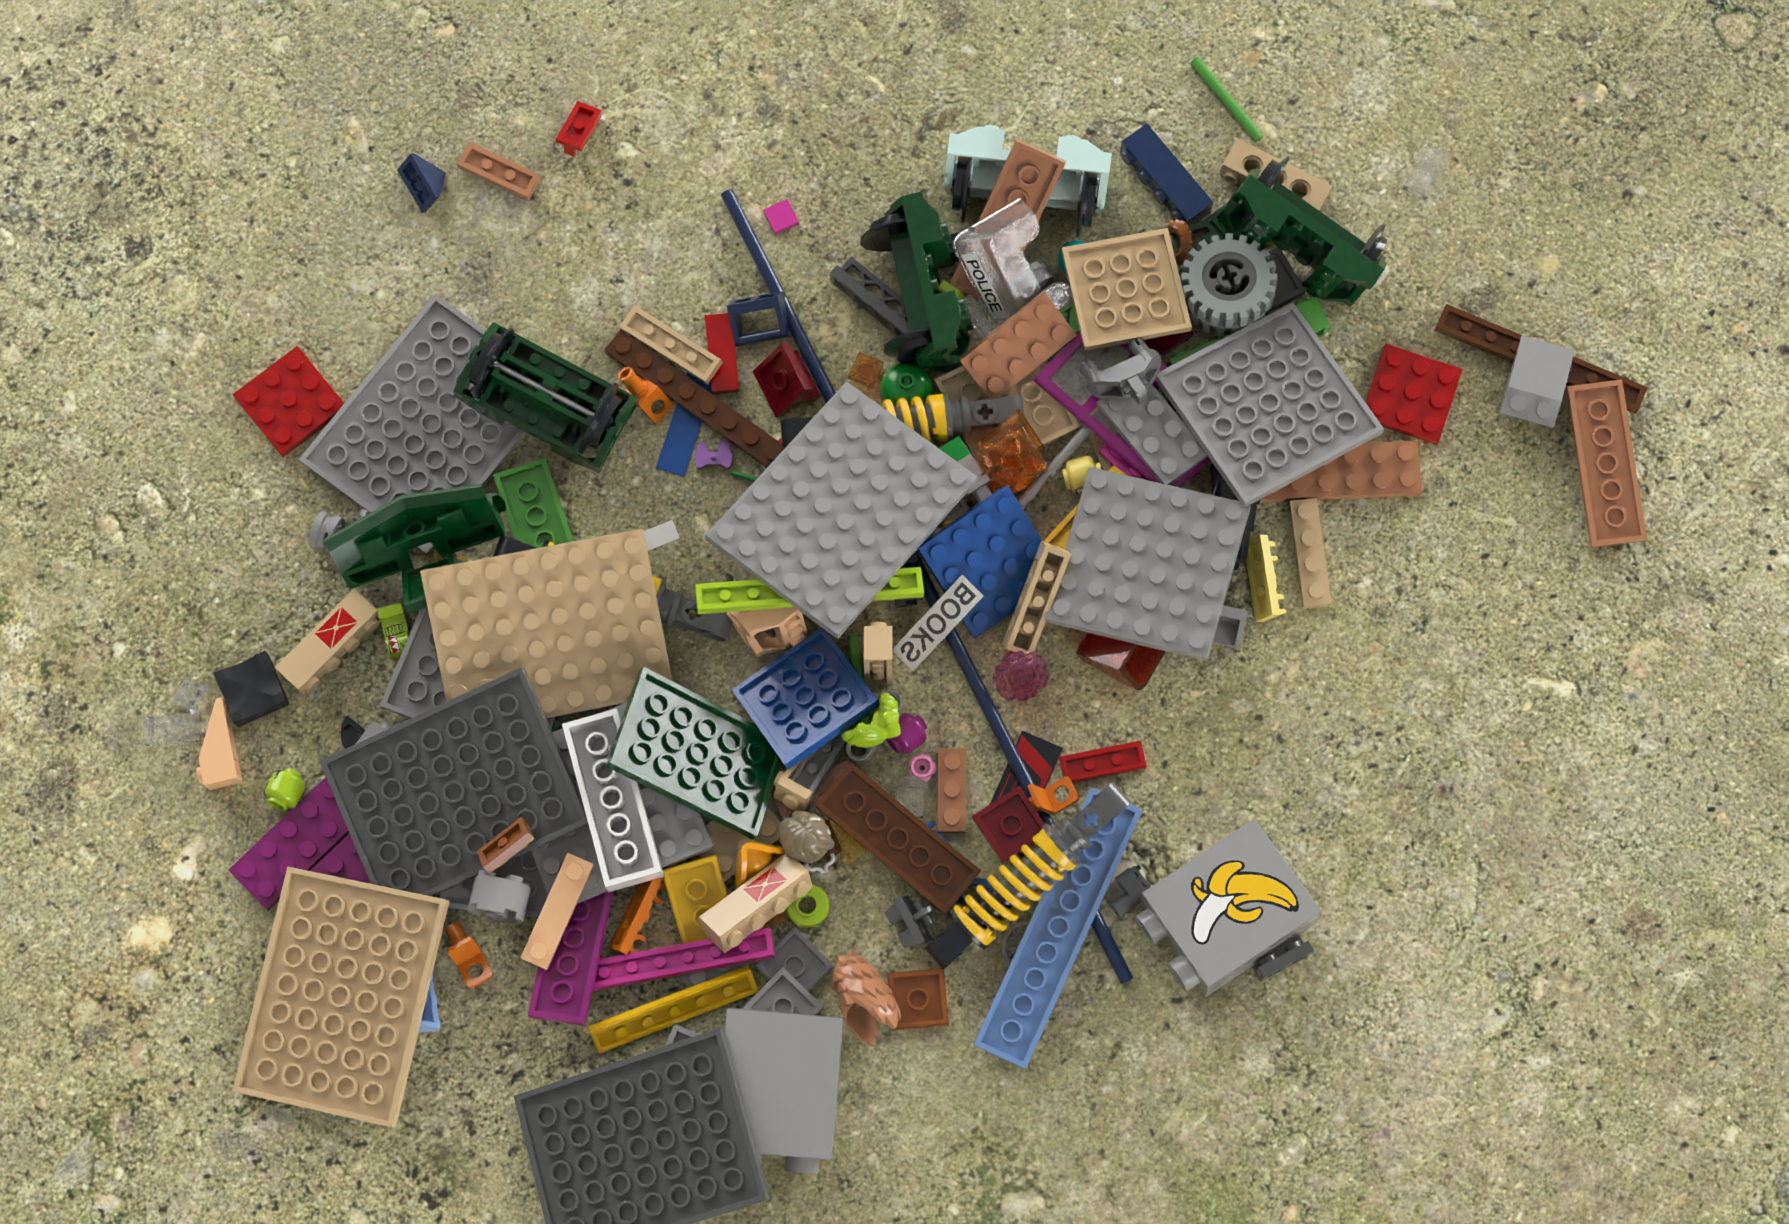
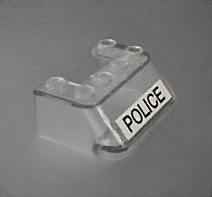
M1021 199L1014 201L956 236L953 244L954 250L986 313L997 326L1003 324L1041 292H1045L1059 311L1073 303L1071 288L1064 282L1053 283L1041 290L1020 248L1037 237L1040 226L1034 212Z

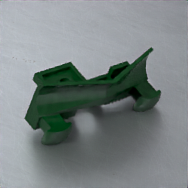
M482 484L401 495L325 538L324 542L349 589L402 571L403 603L409 614L427 607L420 571L458 563L456 552L504 536V523L499 513L506 511V504L497 493L485 494ZM431 542L442 557V560L415 569L408 550Z

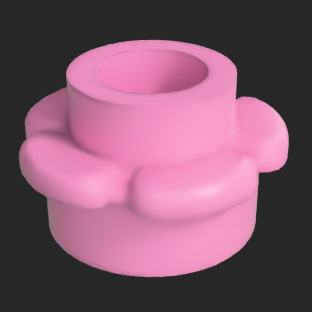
M921 754L920 756H915L909 762V774L915 780L920 779L921 782L931 779V775L936 772V764L932 762L931 757ZM924 766L925 769L921 771L919 767Z

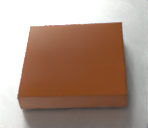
M942 968L887 973L888 986L891 988L892 995L896 999L901 1012V1019L892 1031L949 1026L945 976Z

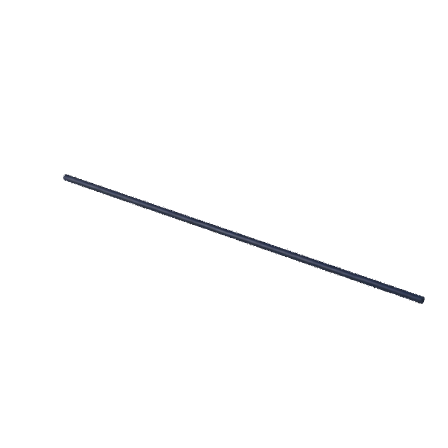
M733 189L724 191L721 197L769 292L784 291ZM784 291L788 329L827 403L836 392ZM916 551L918 567H921L924 597L931 608L940 599V596ZM954 627L945 638L1027 798H1030L1031 793L1027 786L1029 784L1035 785L962 639ZM1043 811L1038 812L1044 824L1047 823L1053 828L1057 827L1051 814ZM1098 909L1091 926L1120 983L1123 984L1133 979V976Z

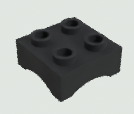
M266 651L258 653L242 663L213 673L227 704L232 721L237 727L290 705L272 660Z

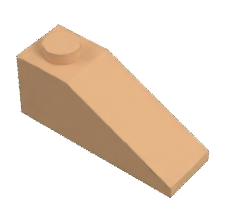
M222 697L215 700L199 755L200 767L196 768L199 783H203L209 790L243 783L230 713Z

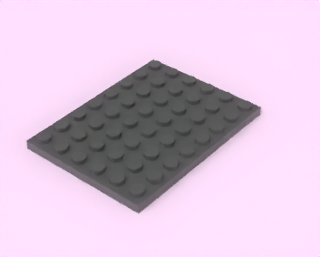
M520 667L319 761L369 881L374 885L433 896L477 876L479 870H485L477 851L520 817L529 824L535 839L509 860L588 825L583 802L524 667Z
M718 1028L514 1096L546 1224H693L770 1200L724 1028Z

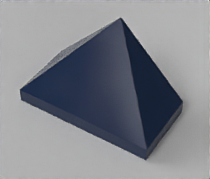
M411 153L397 171L423 213L427 212L440 197L446 172L415 153Z

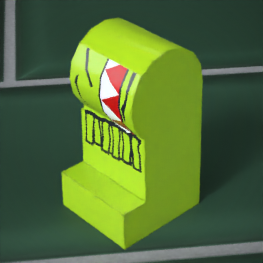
M402 603L377 608L391 660L400 658L410 635L407 613Z

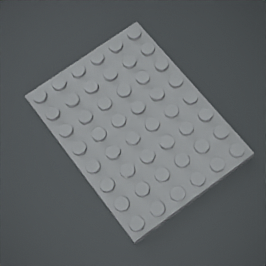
M434 294L298 460L357 505L367 510L368 513H371L401 495L482 484L484 488L493 474L501 467L527 433L506 421L501 425L454 397L453 391L465 365L469 363L471 352L476 345L479 346V341L486 330ZM471 383L468 389L473 395L475 385ZM431 542L416 547L427 556L434 550Z
M846 381L705 535V540L835 638L839 639L977 482V476Z

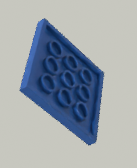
M1004 485L926 539L917 551L944 593L963 575L983 595V598L961 620L970 635L976 639L1015 611L1042 540L1009 486Z
M822 627L732 689L737 699L788 770L880 706L877 698Z

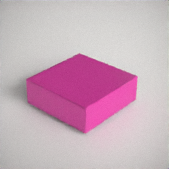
M788 199L763 210L774 235L799 225V221Z

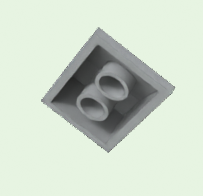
M1521 336L1498 414L1549 429L1554 428L1575 350Z

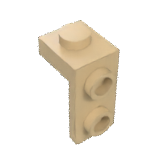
M800 761L789 770L787 769L785 772L781 770L773 783L776 786L773 798L779 800L791 810L805 811L808 807L812 791L790 779L801 763Z

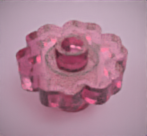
M1013 651L1008 652L1003 657L1002 664L996 666L995 673L993 674V680L999 695L1007 701H1012L1015 698H1018L1019 701H1026L1029 698L1035 697L1038 689L1046 687L1047 680L1050 677L1044 658L1034 651L1026 655L1023 651L1016 653Z

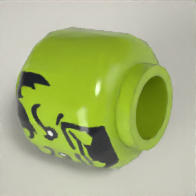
M286 768L285 771H274L264 788L263 794L267 799L266 803L279 811L295 808L305 790V783L300 779L301 774L291 768Z

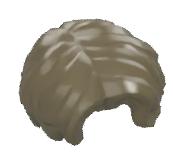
M801 810L793 811L792 817L784 819L779 825L780 842L787 856L812 864L820 860L830 848V842L832 841L831 831L825 824V820L813 813Z

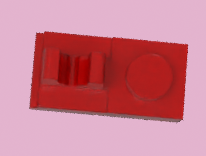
M579 101L576 102L556 138L557 143L564 145L565 154L575 157L576 150L582 152L602 117L601 109Z

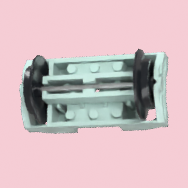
M978 126L960 134L950 133L944 190H946V194L952 195L954 186L952 210L959 212L961 223H964L969 188H971L970 197L988 199L1011 149L1003 150L1005 130L997 126ZM1075 135L1059 136L1056 156L1066 160V163L1045 207L1077 210L1079 201L1076 237H1079L1083 227L1091 228L1094 204L1096 203L1095 213H1101V210L1104 209L1112 153L1103 152L1089 141L1080 139Z

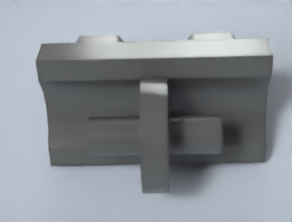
M908 895L904 897L899 896L894 899L895 904L885 911V915L892 925H896L902 920L905 921L908 929L898 934L902 946L908 948L914 945L926 944L933 940L927 930L928 927L934 924L929 916L935 911L933 905L925 908L920 899L912 903Z

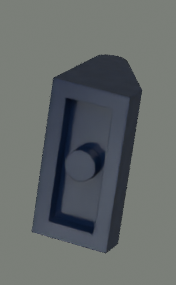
M784 291L732 300L726 305L736 346L789 337ZM775 308L779 328L742 335L740 314Z

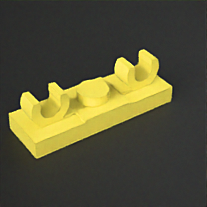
M1259 535L1250 539L1246 557L1255 622H1264L1286 613V609H1279L1278 601L1284 599V596L1276 592L1277 585L1273 562L1278 560V557L1271 556L1270 548L1276 545L1275 542L1268 540V535Z

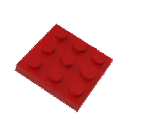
M1385 343L1365 403L1384 428L1438 445L1463 369Z
M298 346L232 394L282 458L327 425L344 405L341 398Z

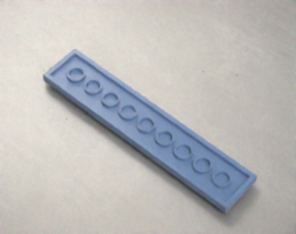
M1091 787L1081 810L1092 802L1094 797L1101 791ZM1129 805L1117 817L1111 819L1089 839L1092 846L1089 849L1084 848L1078 854L1082 864L1074 870L1064 869V878L1061 881L1052 879V889L1050 891H1043L1041 899L1036 906L975 1040V1047L1026 1070L1143 810ZM1088 812L1085 813L1087 816L1085 823L1087 825L1091 823L1095 826L1098 825L1096 822L1098 815L1096 813L1092 815Z

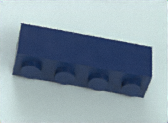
M1148 123L1122 140L1120 148L1122 160L1128 166H1133L1137 171L1138 179L1142 184H1148L1153 190L1156 201L1168 208L1173 221L1183 220L1189 225L1198 222L1211 212L1214 202Z

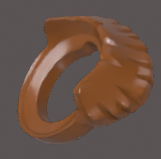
M1171 220L1167 227L1169 235L1171 236L1173 233H1176L1180 236L1181 246L1178 252L1174 254L1176 264L1179 265L1183 264L1185 259L1188 260V254L1194 248L1193 236L1185 221Z

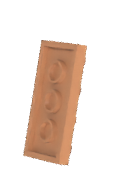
M1041 292L958 360L987 399H998L1077 336V334L1045 292Z

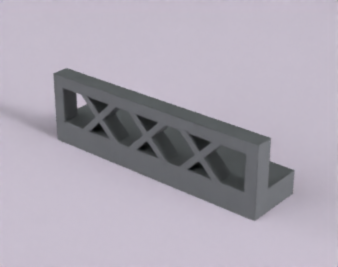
M850 257L841 268L837 265L830 272V282L896 336L910 331L908 322L905 321L907 315L904 311L903 298L853 257ZM851 267H854L860 272L861 281H856L846 272ZM876 285L881 289V298L874 296L865 286ZM897 302L901 306L902 314L898 315L885 303Z

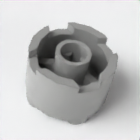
M479 870L478 876H475L468 912L477 915L478 910L485 912L484 914L488 916L487 919L514 924L515 920L523 923L531 891L530 884L523 882V878L516 875L508 874L505 879L495 877L496 873L494 872L489 874L486 870Z

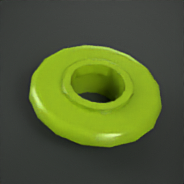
M812 884L813 888L805 896L798 898L785 909L788 918L795 925L802 928H812L819 925L826 919L829 912L830 902L827 894L821 887ZM802 899H813L816 908L812 913L805 914L800 911L799 903Z

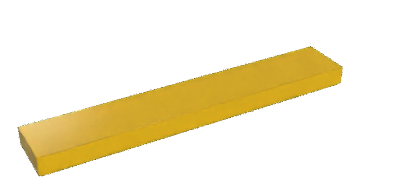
M746 965L588 1026L598 1054L758 993L759 990L750 966Z

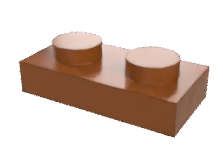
M520 817L480 848L477 854L483 868L491 874L520 850L526 848L535 838L529 824Z

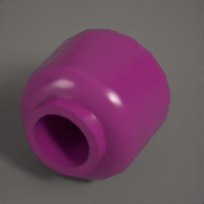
M903 713L899 716L901 734L897 737L886 739L889 746L896 753L909 754L926 741L925 730L927 725L919 715L914 717L910 713Z

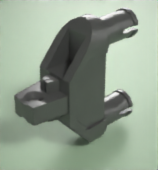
M1136 338L1140 345H1137L1134 339L1128 345V349L1134 357L1103 371L1098 369L1093 360H1087L1090 368L1085 362H1082L1079 371L1087 380L1088 390L1095 397L1106 400H1126L1132 397L1141 405L1149 401L1147 390L1159 373L1161 367L1159 353L1154 349H1149L1142 338Z

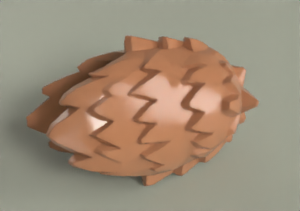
M854 949L845 957L837 956L830 985L838 996L839 1008L845 1023L860 1041L863 1040L871 1047L875 1046V1038L879 1037L876 1020L882 1025L886 1023L890 1028L895 1029L898 1021L901 1019L898 1003L892 995L891 988L880 977L878 970L864 956H856Z

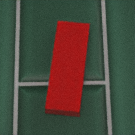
M728 313L704 315L708 352L720 358L723 362L711 379L712 394L740 392L735 343Z
M1141 740L1059 757L1062 776L1070 777L1073 784L1147 768Z

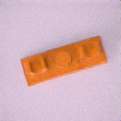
M663 877L637 885L608 947L609 949L626 955L639 952L633 948V943L635 940L646 942L647 940L643 935L637 933L642 928V925H645L649 920L652 902L656 904L664 903L657 896L660 888L667 890L665 883H661Z

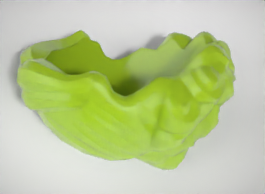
M881 693L879 698H877L880 706L869 713L870 724L857 721L840 734L841 738L849 745L868 748L879 745L886 739L899 736L901 730L898 701L889 693Z

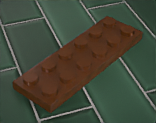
M852 762L815 804L819 811L944 915L981 872L978 867Z

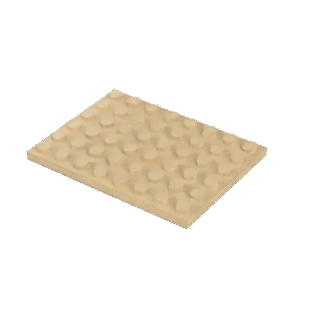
M643 528L420 571L446 702L520 667L525 668L546 718L628 702L638 671L642 667H646L672 681Z
M287 867L232 1091L396 1128L449 900Z

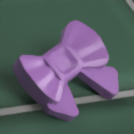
M723 438L720 441L718 452H709L705 443L700 442L696 447V468L701 470L707 465H720L725 469H730L733 462L730 450L731 444Z

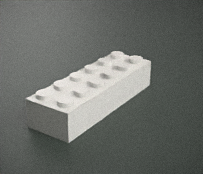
M617 708L562 724L603 881L608 892L664 877L639 783L606 767L622 720Z

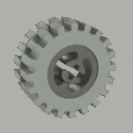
M1225 233V240H1220L1218 235L1211 236L1210 244H1207L1205 240L1199 242L1198 250L1196 251L1192 248L1188 254V260L1185 259L1181 274V284L1189 315L1192 313L1191 322L1195 326L1202 322V331L1207 333L1210 332L1211 328L1217 329L1216 336L1224 337V331H1230L1233 334L1239 331V329L1264 318V315H1269L1274 303L1277 285L1276 265L1274 260L1269 262L1270 253L1266 249L1259 252L1260 243L1255 240L1251 245L1248 244L1247 236L1240 235L1239 240H1232L1233 233ZM1227 269V272H1226V279H1227V280L1224 281V278H1225V272H1224V270ZM1218 272L1217 277L1215 279H1211L1212 275ZM1230 284H1233L1232 292H1233L1234 295H1230V294H1231V285H1230ZM1241 286H1247L1245 290L1240 292Z

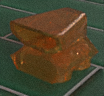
M1020 409L1012 412L982 439L977 447L973 448L978 462L996 489H1000L1004 485L1013 488L1017 484L1018 479L1024 476H1036L1041 472L1042 467L1047 465L1042 456L1044 446Z

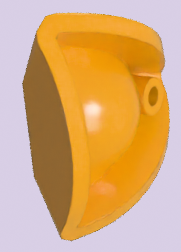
M754 841L744 844L737 853L735 869L736 889L785 854L783 847Z

